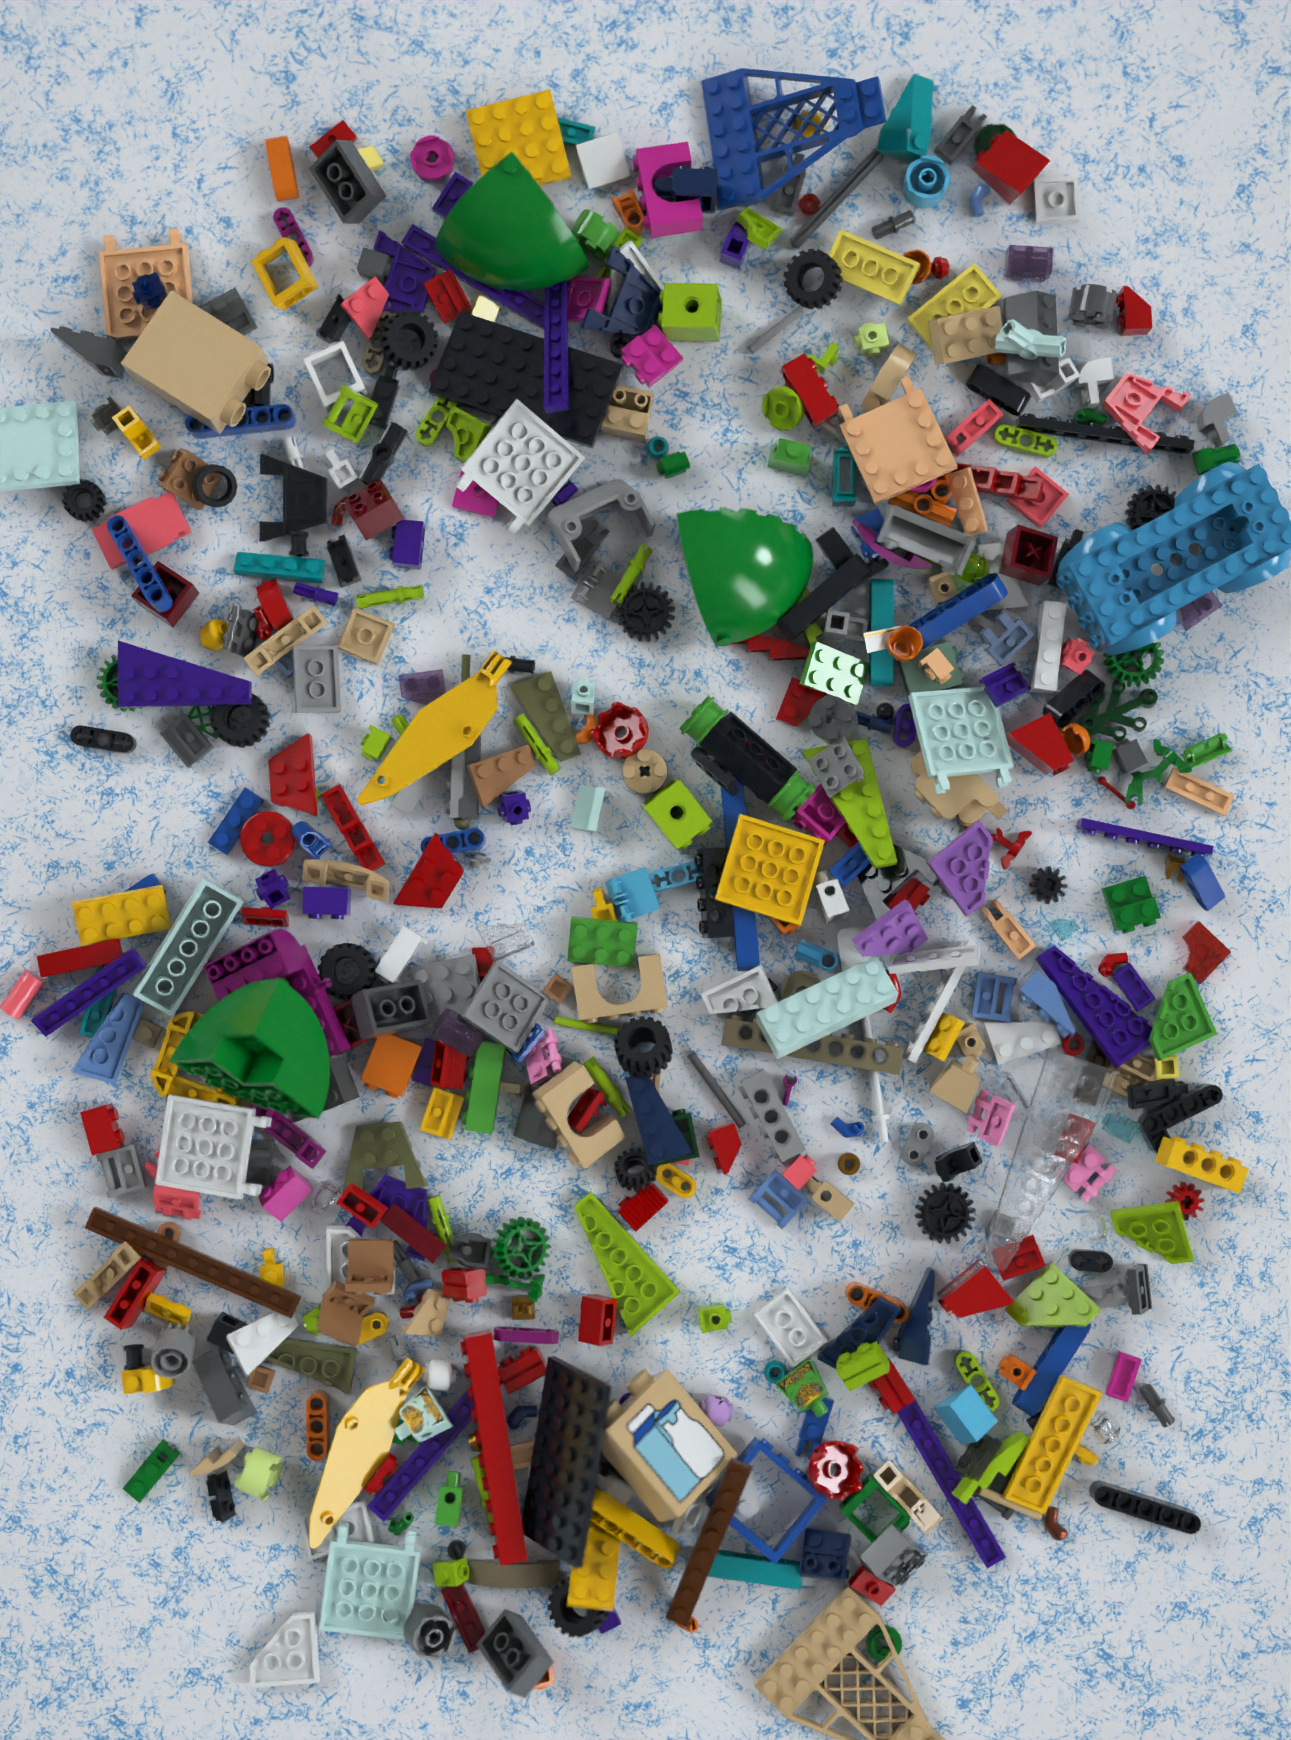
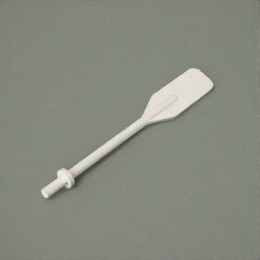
M863 927L844 928L836 935L842 972L871 958V956L862 957L851 940L865 930ZM868 1015L861 1019L863 1038H872ZM874 1051V1052H873V1059L876 1061L875 1051ZM869 1070L876 1114L871 1116L872 1121H877L880 1142H888L885 1119L890 1117L889 1114H884L878 1072Z

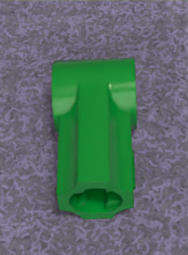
M1236 444L1215 449L1211 447L1204 448L1192 453L1197 475H1203L1227 462H1234L1236 464L1240 462V452Z

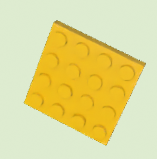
M550 89L466 110L481 177L512 151L539 186L572 179Z
M739 814L714 900L801 926L825 840Z

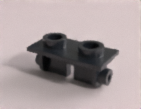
M227 1471L218 1475L210 1474L207 1476L208 1480H206L209 1496H216V1499L210 1501L212 1517L216 1521H221V1523L236 1515L230 1488L231 1483Z

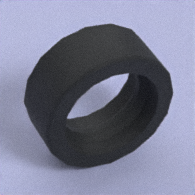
M210 464L203 466L196 472L192 482L193 492L197 499L211 507L226 506L232 502L237 493L238 486L235 476L229 469L220 465ZM214 472L223 475L228 485L224 496L218 499H211L206 496L202 488L204 478Z

